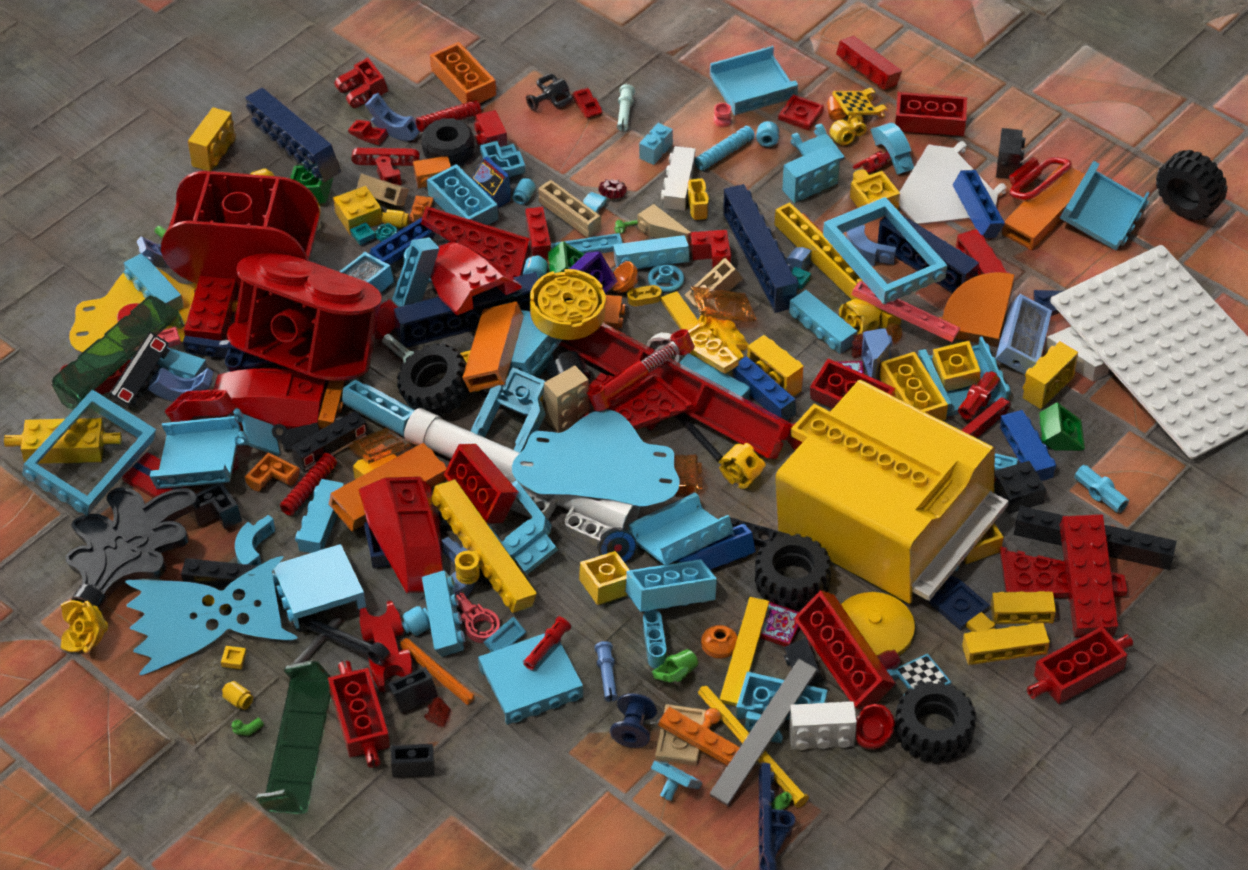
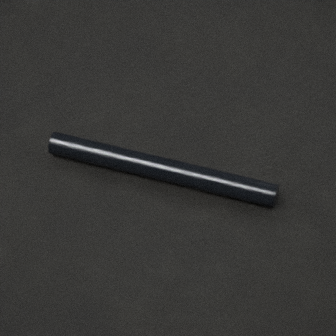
M683 413L675 415L717 462L723 458Z

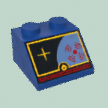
M486 156L471 179L497 203L499 208L511 201L509 175Z

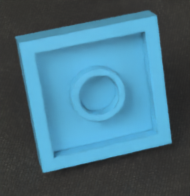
M654 761L651 769L668 778L660 793V796L665 797L667 800H673L672 798L679 784L694 789H699L702 781L668 763Z

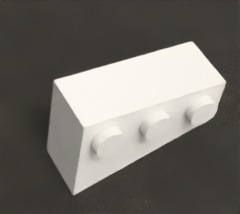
M1072 326L1047 337L1046 353L1051 346H1055L1059 341L1078 351L1075 371L1084 377L1095 381L1108 375L1109 367Z

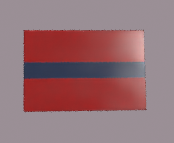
M148 452L122 476V480L125 483L153 498L167 491L185 489L187 487L156 489L150 478V473L153 470H159L161 459Z

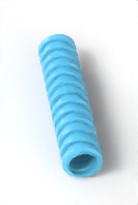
M744 126L703 154H700L695 158L697 168L705 171L706 168L741 148L755 138L754 131L751 127Z

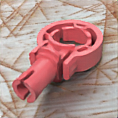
M464 593L457 595L458 607L463 611L461 619L465 623L467 636L477 643H483L500 628L498 616L493 611L484 609L480 604H472ZM479 621H488L492 626L491 629L486 632H480L478 635V630L473 625Z

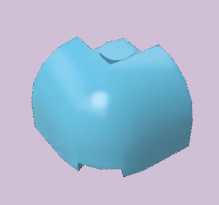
M495 141L480 145L483 159L486 156L489 157L509 177L525 173V163L520 151H516L514 144L499 147L498 142Z

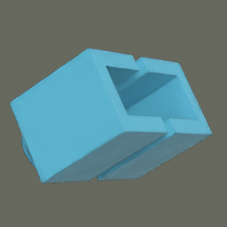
M657 123L650 131V135L647 134L639 143V159L654 165L662 157V153H665L673 145V129Z

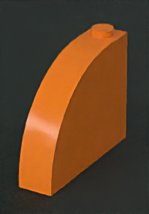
M995 272L969 279L953 292L945 306L943 317L939 318L960 328L959 333L955 337L956 339L979 343V337H983L985 343L998 347L1014 285L1015 274Z

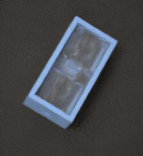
M1019 294L1009 305L995 359L1023 374L1030 367H1034L1042 354L1052 310Z

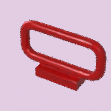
M1051 157L1039 164L1037 158H1031L1009 176L1012 185L1009 191L1010 196L1020 200H1030L1037 197L1071 169V161L1066 158ZM1049 165H1064L1029 193L1020 192L1040 176L1042 171Z

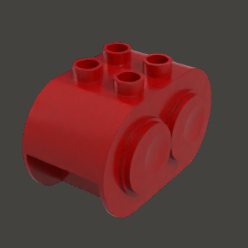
M214 171L194 172L183 178L177 188L176 205L169 228L164 233L161 241V253L166 264L176 274L190 282L197 284L199 276L236 279L237 288H240L241 279L236 272L237 264L247 256L277 253L310 260L321 216L320 206L314 194L307 187L290 178Z
M255 254L239 261L236 272L241 282L235 323L227 331V339L230 344L249 354L319 379L349 380L360 377L368 372L382 300L381 293L376 287L364 280L286 254Z

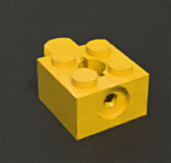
M857 170L853 173L850 198L858 208L884 197L896 209L899 208L900 192L883 171L869 175L865 170Z

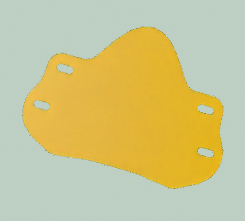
M157 268L181 294L183 308L164 317L160 312L155 311L152 303L146 301L143 293L137 291L133 282L127 280L123 273L105 297L83 301L76 306L75 323L69 333L70 343L76 350L82 353L100 357L124 352L121 341L132 338L120 332L117 314L122 307L132 303H140L150 309L153 320L150 332L154 333L176 327L180 340L183 342L185 336L184 328L197 284H181L166 272ZM85 307H95L94 310L83 311V308ZM78 332H89V334L85 336H76Z

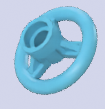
M660 265L654 267L649 272L648 282L650 285L659 286L658 284L670 283L673 286L659 287L661 292H672L682 286L684 274L674 265ZM659 271V276L653 279L655 273ZM673 271L679 276L678 281L674 279Z

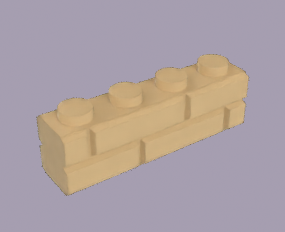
M552 180L540 186L538 189L540 195L539 203L587 238L593 237L600 232L601 216L598 213L594 212Z

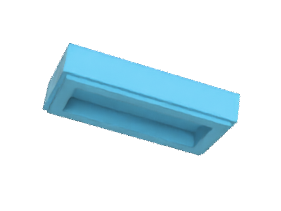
M513 616L483 643L493 652L512 645L526 631Z

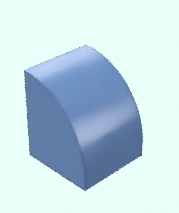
M797 247L785 261L791 266L792 270L794 267L805 270L811 263V250Z

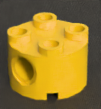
M855 298L840 306L839 317L857 330V337L863 336L865 331L878 329L880 324L879 316L882 313L880 308L859 298Z
M748 443L744 445L736 444L719 461L721 463L719 469L724 478L731 484H739L738 488L746 489L763 472V468L766 466L765 462L754 452V448Z

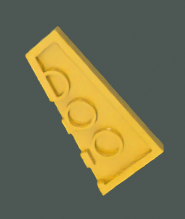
M703 322L688 330L695 345L694 350L690 354L724 374L739 365L738 358L727 347L722 345L719 338L716 339L713 332L710 329L708 330Z

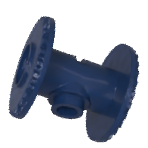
M624 694L617 701L619 711L625 715L624 721L616 722L611 726L610 736L615 742L625 747L640 748L646 746L650 742L651 735L644 728L643 722L656 716L658 711L657 705L649 697L642 694Z

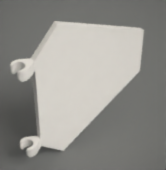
M963 141L959 142L954 148L928 144L900 190V209L918 225L971 220L952 186L961 170H974L960 156V154L966 151L965 147L967 145ZM981 178L996 206L997 197L1005 195L1007 186L1001 183L993 190Z

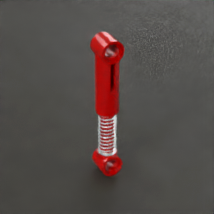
M681 329L674 332L670 337L669 343L645 358V360L636 361L602 385L590 388L587 396L594 410L602 411L608 408L614 399L647 378L650 371L658 368V365L664 364L666 360L669 361V358L672 359L674 355H686L692 352L695 345L688 330Z

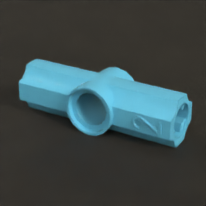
M1082 465L1075 473L1074 478L1089 489V494L1094 500H1102L1115 512L1119 513L1129 504V499L1115 489L1114 483L1110 478L1100 477L1087 465Z

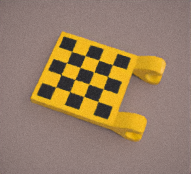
M873 88L863 91H833L832 93L847 115H877L880 118H884L885 114L883 111H888L885 105H879L874 108L870 101L873 100L871 94L876 93Z

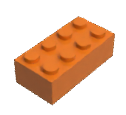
M460 42L430 54L431 71L462 104L474 100L481 103L496 96L495 79Z

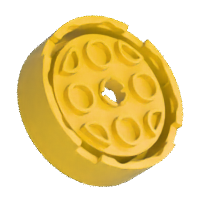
M565 269V272L559 273L552 271L539 278L532 287L530 294L531 319L541 332L550 337L562 340L580 339L594 333L604 321L606 294L603 291L602 284L588 273L573 269ZM567 298L573 299V300L564 302V299H567Z

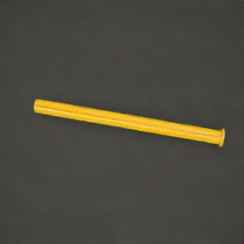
M702 686L698 691V695L710 708L719 710L722 722L743 744L749 732L708 686ZM764 751L758 762L760 764L770 763V772H774V780L785 792H789L792 795L796 808L805 805L809 796L803 794L769 754Z

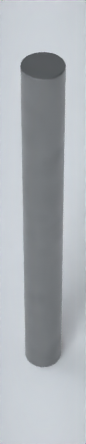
M336 616L328 625L336 628L342 620ZM319 634L285 671V674L288 677H292L326 640V637Z

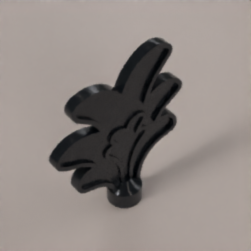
M115 488L107 495V501L114 514L113 521L100 514L82 515L74 519L71 524L74 532L88 546H78L66 555V562L71 570L82 576V585L77 589L71 601L82 603L88 601L92 606H97L100 612H102L111 594L121 585L125 584L126 581L139 578L161 577L167 569V563L161 553L183 547L189 541L185 528L180 523L174 521L199 508L200 501L194 491L183 488L174 489L162 493L145 503L137 491L130 488Z

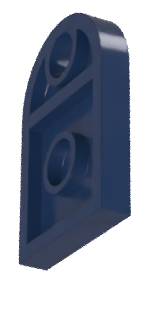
M949 576L942 585L945 589L938 590L928 601L932 607L960 631L966 628L967 622L980 612L984 614L990 609V605L963 581L954 576Z

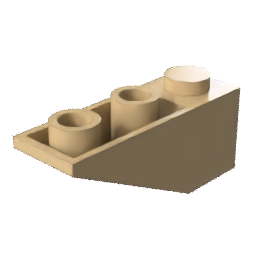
M360 174L356 188L367 186L374 198L399 206L405 205L409 191L407 188L365 174Z

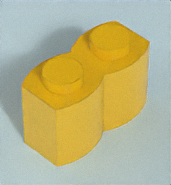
M702 178L690 179L688 181V203L690 205L691 217L694 220L707 219L708 195L706 193V184Z

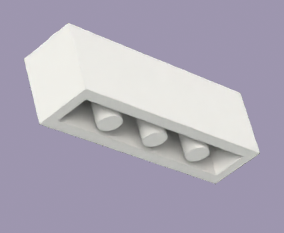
M675 146L674 152L670 153L669 164L671 165H667L666 176L668 178L664 179L665 190L661 192V201H664V208L685 211L688 198V181L692 179L695 165V148Z

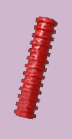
M477 100L441 110L440 112L437 111L426 116L417 117L416 127L420 132H424L425 128L436 120L453 118L461 121L462 119L471 118V116L474 117L477 114H481V105Z
M324 453L312 469L298 482L294 489L279 504L285 514L289 516L294 515L302 503L309 498L315 487L319 486L321 479H325L330 474V471L337 466L335 457L329 453Z

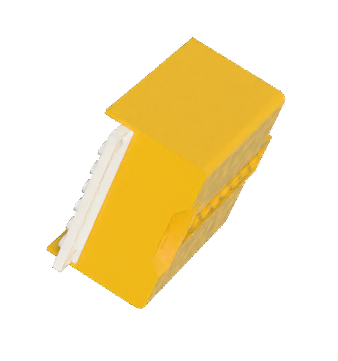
M862 380L857 381L831 412L813 404L791 428V436L803 443L779 468L775 476L778 531L790 534V536L801 534V537H811L812 541L819 542L821 548L824 547L827 550L828 556L833 563L909 604L912 602V592L929 601L1008 506V500L994 494L995 447Z

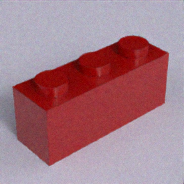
M543 207L525 209L528 237L530 238L532 256H541L547 261L549 260L548 252L551 251V243Z

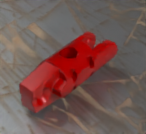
M878 151L852 167L855 170L863 166L865 171L871 174L888 165L887 160L891 157L888 151L885 153Z

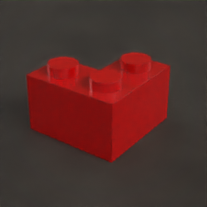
M493 110L477 114L476 122H474V128L477 133L475 135L477 146L495 141L498 142L499 147L507 146V132L497 111Z
M727 230L691 232L692 260L711 259L712 269L724 258L731 263Z

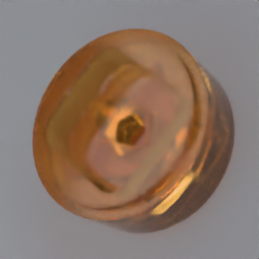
M891 323L886 327L887 334L891 335L892 342H898L902 337L901 326Z

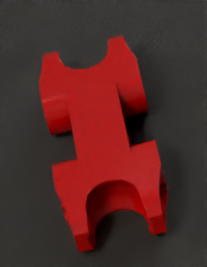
M392 601L386 602L387 611L381 616L370 615L366 607L359 609V623L363 641L379 642L391 654L382 666L375 664L368 657L372 679L379 692L385 691V681L391 676L404 677L413 671L409 649L398 651L395 636L404 635L400 614Z

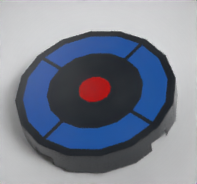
M621 527L608 529L602 534L597 545L599 556L616 551L624 563L632 559L637 549L634 535L630 530L622 529Z

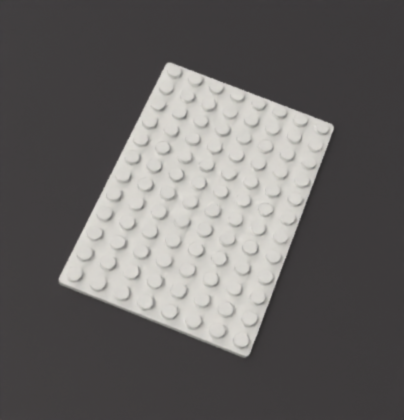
M1163 245L1146 251L1051 297L1050 302L1190 459H1195L1248 431V336Z

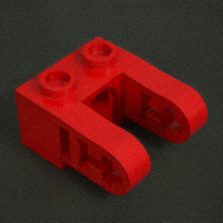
M369 58L353 65L354 69L339 76L334 83L341 93L348 92L362 84V86L351 91L346 97V101L352 108H357L367 103L374 94L378 93L381 96L388 92L384 77Z

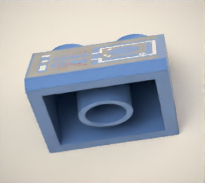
M885 328L863 332L861 358L868 376L876 380L879 379L880 362L891 359L890 347L892 346L891 335L887 334Z

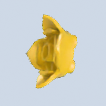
M72 600L62 603V616L69 624V628L62 635L60 649L68 652H79L81 650L84 653L90 652L93 647H96L101 642L104 633L108 630V623L104 621L98 607L92 606L88 601L82 603Z

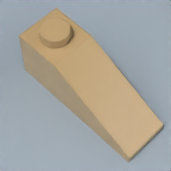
M653 204L638 214L639 229L650 237L660 239L685 235L688 246L690 245L691 232Z
M724 258L693 286L685 296L695 307H698L730 291L743 277Z

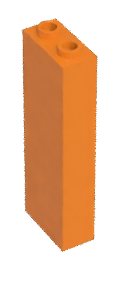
M1060 165L1050 176H1052L1064 165ZM1071 167L1068 172L1037 197L1025 200L1004 221L1002 235L1032 251L1062 220L1060 216L1085 174Z
M517 302L483 309L463 374V380L470 392L505 385L524 318Z
M423 442L331 492L329 506L348 528L354 531L367 522L358 491L361 487L385 477L420 476L432 488L445 480L443 474L446 466L435 456L433 450L428 448Z

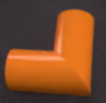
M268 452L245 476V481L255 491H260L272 477L292 486L299 477L300 469Z

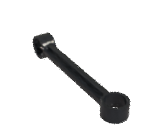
M311 614L298 618V620L307 618L302 622H298L299 628H296L292 621L296 631L304 632L311 630L367 655L377 665L382 666L391 656L390 651L383 644L375 642L372 645L313 619Z

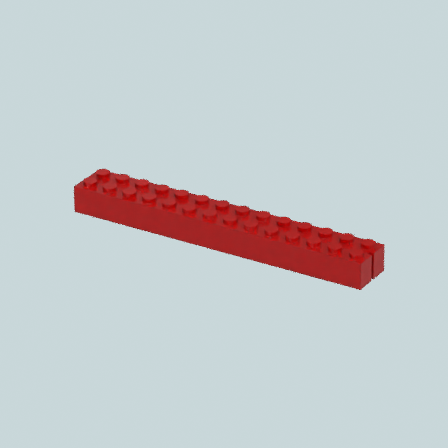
M602 323L594 333L586 337L562 340L559 344L570 351L577 352L579 356L614 375H617L638 360H645V358L656 352L654 349L605 323ZM670 358L669 361L666 360L664 364L658 365V368L650 371L649 375L654 372L693 404V409L684 413L743 445L745 443L750 444L754 451L767 458H778L784 445L781 441L787 439L793 426L792 423Z

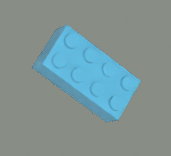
M457 164L427 179L428 195L445 212L485 225L498 220L497 203Z
M701 559L668 564L666 566L627 571L626 593L640 612H649L661 608L668 609L679 605L686 606L698 602L705 603L715 600L717 578Z

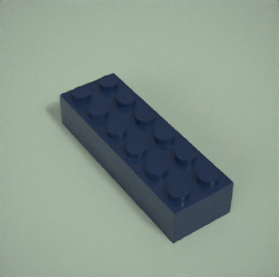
M901 214L947 264L946 278L935 283L953 293L963 283L978 276V261ZM886 216L880 220L877 244L896 247L895 258L916 271L930 266Z

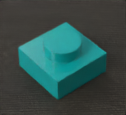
M366 222L350 229L351 235L359 245L375 238V232Z
M798 267L793 268L792 275L796 276L799 284L797 288L802 290L811 279V273Z

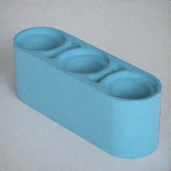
M654 609L643 614V632L648 663L652 668L656 669L664 664L666 659V643L661 614Z

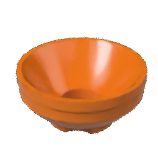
M626 261L616 268L613 274L618 282L611 289L617 293H623L634 288L638 282V271L632 262Z
M725 625L712 626L702 636V649L713 658L722 659L730 657L734 652L738 638L737 634L733 629ZM717 632H723L725 633L726 637L723 639H718L714 636V634Z

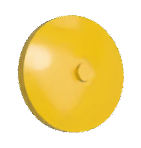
M865 592L856 594L841 604L876 655L886 650L891 651L894 649L898 656H900L912 643L915 630L914 619L907 606L897 598L879 592Z

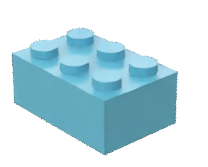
M827 145L784 164L783 192L795 203L838 183L840 157Z

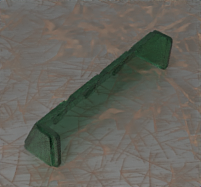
M149 295L130 311L131 314L123 317L104 334V337L96 340L77 357V360L69 363L52 378V387L61 403L67 408L74 410L91 390H95L135 355L149 331L158 335L168 326L182 329L185 325L180 313L156 296Z
M316 661L287 665L284 668V672L290 677L269 779L266 792L256 795L255 799L266 811L303 814L308 810L312 780L315 776L320 752L319 746L322 742L327 718L326 712L331 699L328 677L331 676Z

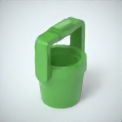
M689 649L667 657L664 664L652 671L654 679L666 682L683 680L686 675L698 666L697 657Z

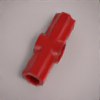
M986 372L977 384H973L970 387L966 399L958 408V413L962 418L966 420L972 419L982 406L985 407L988 404L992 392L1000 383V378L995 372Z

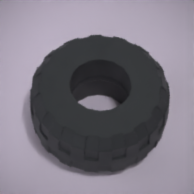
M453 118L436 120L428 125L422 133L421 144L423 154L427 159L448 157L451 167L456 164H463L473 154V132L469 126L460 120Z

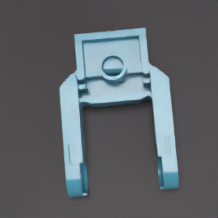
M512 367L505 385H498L490 389L471 432L485 437L502 404L508 409L527 416L515 441L514 450L521 453L525 449L528 438L532 433L538 431L546 415L540 401L544 392V382L546 381Z
M515 480L511 484L518 490L517 497L532 515V519L527 520L514 530L504 541H501L489 524L487 525L514 562L517 561L524 572L529 574L558 551V549L548 537L551 531V523L520 483Z

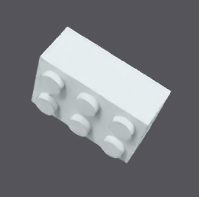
M854 702L791 705L789 721L791 749L805 750L808 748L826 749L828 747L846 748L854 746L856 730Z

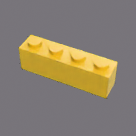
M1030 623L1022 626L965 633L962 647L967 664L974 665L1045 655L1048 653L1050 642L1044 623Z

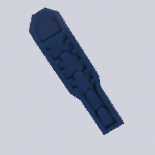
M184 336L183 345L187 353L225 358L227 372L261 367L262 365L287 368L239 350L230 344L228 340L218 341Z
M762 763L759 771L758 843L760 870H777L775 857L778 850L781 849L785 838L791 835L795 823V816L790 811L771 809V803L774 800V790H771L774 772H770V763Z

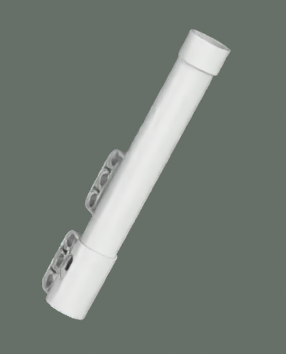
M422 408L416 409L410 416L404 432V438L407 442L416 446L424 442L434 452L450 459L458 444H477L511 483L516 480L512 473V464L514 459L520 454L519 452L445 421L440 416ZM526 461L520 463L523 466L534 465L532 462ZM520 484L539 509L545 508L541 512L547 519L550 518L557 505L570 510L565 518L568 533L595 547L599 544L602 534L608 529L621 527L622 529L626 528L629 530L628 524L637 520L640 506L615 500L577 495L539 494ZM516 496L510 509L532 518V515L523 504H520L521 501ZM574 523H579L577 526H571ZM592 530L596 531L593 534H588Z

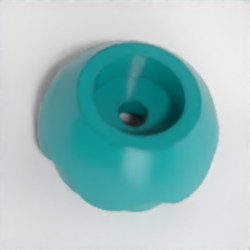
M390 223L380 225L375 231L376 237L382 242L397 233V228Z

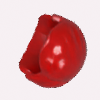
M878 704L868 705L862 709L856 718L855 739L861 747L865 749H878L889 741L895 725L894 716L887 707Z

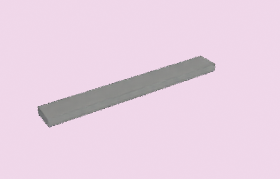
M798 659L711 790V797L726 806L730 804L790 713L791 705L796 704L817 672L816 668Z

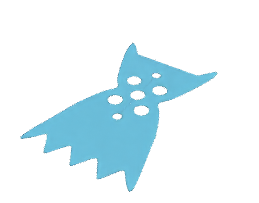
M283 556L273 558L234 580L223 591L202 584L182 581H126L128 585L141 591V594L126 606L144 613V616L134 623L130 629L148 636L146 640L133 650L135 653L151 658V661L141 670L139 675L155 671L197 652L220 637L227 629L263 638L279 640L297 639V636L281 627L272 571L281 562ZM236 589L245 591V597L240 601L233 598V592ZM212 595L215 599L214 604L209 607L202 604L204 596ZM260 600L261 606L255 607L254 601ZM223 604H229L232 607L231 613L227 616L219 612V608ZM195 612L197 618L192 620L190 614ZM240 613L248 614V623L244 625L239 624L237 616ZM209 619H216L219 625L216 630L210 631L206 628V622Z

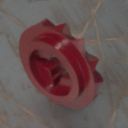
M605 179L604 182H600L598 191L604 197L615 199L623 197L627 192V187L620 180Z

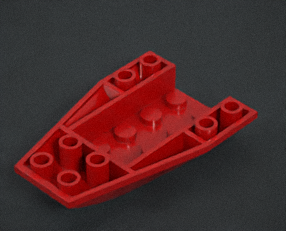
M290 368L245 369L217 375L213 390H226L236 404V408L240 409L244 415L272 424L273 426L282 424L286 428L291 429L313 423L318 424L320 404L324 389L327 388L329 380L315 378Z
M418 476L385 477L361 487L358 491L368 525L405 592L423 593L422 577L443 571L441 521L437 507L431 499L432 490L430 485Z

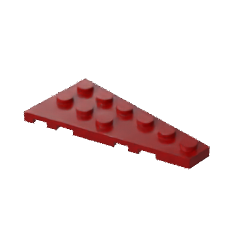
M428 206L425 207L421 221L422 225L450 242L468 247L502 267L513 278L520 276L530 238Z
M653 372L613 401L605 410L609 409L620 413L637 430L693 409V404Z
M1000 546L999 552L1005 593L1044 591L1053 592L1054 598L1069 597L1064 561L1040 555L1033 557L1025 555L1023 551H1018L1017 553L1007 551V548ZM1111 572L1114 596H1126L1125 575Z

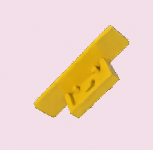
M705 308L698 321L700 323L703 322L706 328L713 332L716 339L719 338L722 345L727 347L738 358V361L743 359L744 356L740 350H746L749 344L736 328L735 323L728 319H717L710 308Z

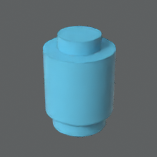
M523 178L519 181L512 197L517 204L524 205L529 201L536 189L534 182L528 178Z

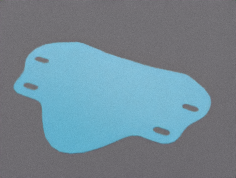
M609 409L592 412L561 433L547 431L532 433L528 438L525 449L514 459L512 464L514 478L520 484L536 493L609 499L636 506H648L668 500L676 494L680 483L674 468L673 450L667 446L643 442L623 415ZM547 438L550 441L548 443L538 442L536 439ZM653 453H666V457L654 456ZM526 461L532 462L534 465L523 466L520 463ZM659 479H670L672 483H661Z

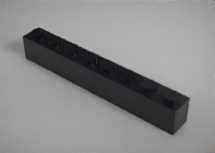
M1020 506L1014 535L1062 546L1060 523L1064 515ZM1104 524L1109 557L1166 570L1171 569L1176 540Z

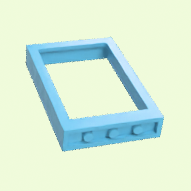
M886 197L824 222L823 236L883 304L895 301L902 296L909 295L914 291L946 278L947 264ZM886 216L930 266L887 284L843 233Z
M91 390L24 463L22 475L28 481H33L44 491L52 493L60 501L66 502L76 511L82 512L87 516L154 441L156 429L96 391ZM88 408H91L138 439L88 495H85L37 464Z

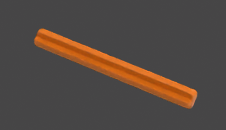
M405 638L400 642V647L403 650L409 649L410 656L422 667H426L429 673L465 704L470 705L474 701L473 693L409 638Z

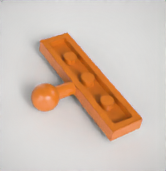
M668 707L658 726L725 765H729L740 747L709 730L712 725L720 721L721 714L716 708L708 709L704 715L705 721L700 725L675 709Z

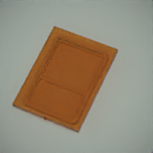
M691 286L690 290L700 315L743 322L756 321L746 293Z
M385 428L353 441V444L348 447L349 450L370 464L409 448L411 444L395 432Z

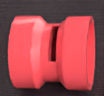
M718 103L714 107V123L719 127H726L731 123V106L727 103Z

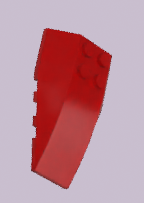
M452 241L439 246L440 249L430 279L437 290L438 297L456 315L473 309L472 296L497 286L505 295L522 289V285L502 267L468 247Z

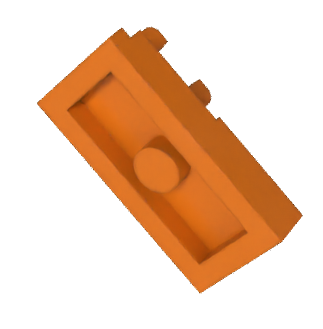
M415 197L408 219V226L423 217L426 206L432 208L434 203L432 197Z

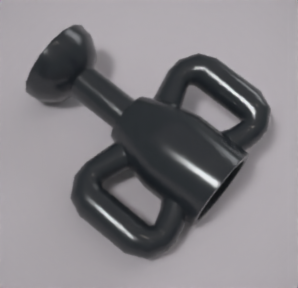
M546 74L536 81L537 86L543 91L542 94L536 97L534 95L526 96V102L532 111H536L539 103L544 100H551L557 108H563L573 101V96L569 93L566 81L562 78L557 79L553 74ZM550 80L553 81L548 86L543 85L544 83ZM562 96H566V97H567V98H565V99H563V100L557 102V99H558V98H561Z

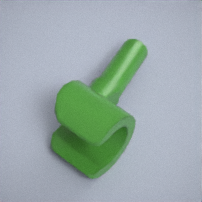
M617 220L614 227L615 233H624L626 227L636 225L638 221L634 220L623 223L622 220Z

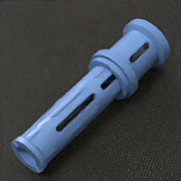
M603 641L597 643L594 649L598 655L597 666L601 669L604 699L610 702V694L612 701L618 698L613 674L615 660L611 653L613 649L612 643Z

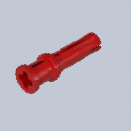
M558 616L555 619L554 625L545 631L544 638L524 659L523 665L527 669L533 670L554 644H559L564 633L570 631L571 624L565 618Z

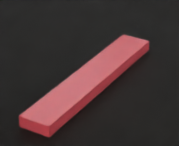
M859 281L852 291L851 295L950 342H953L959 333V327L900 299L883 304L862 281Z

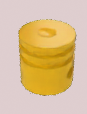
M462 551L455 557L456 578L462 584L475 583L480 576L479 558L472 551Z

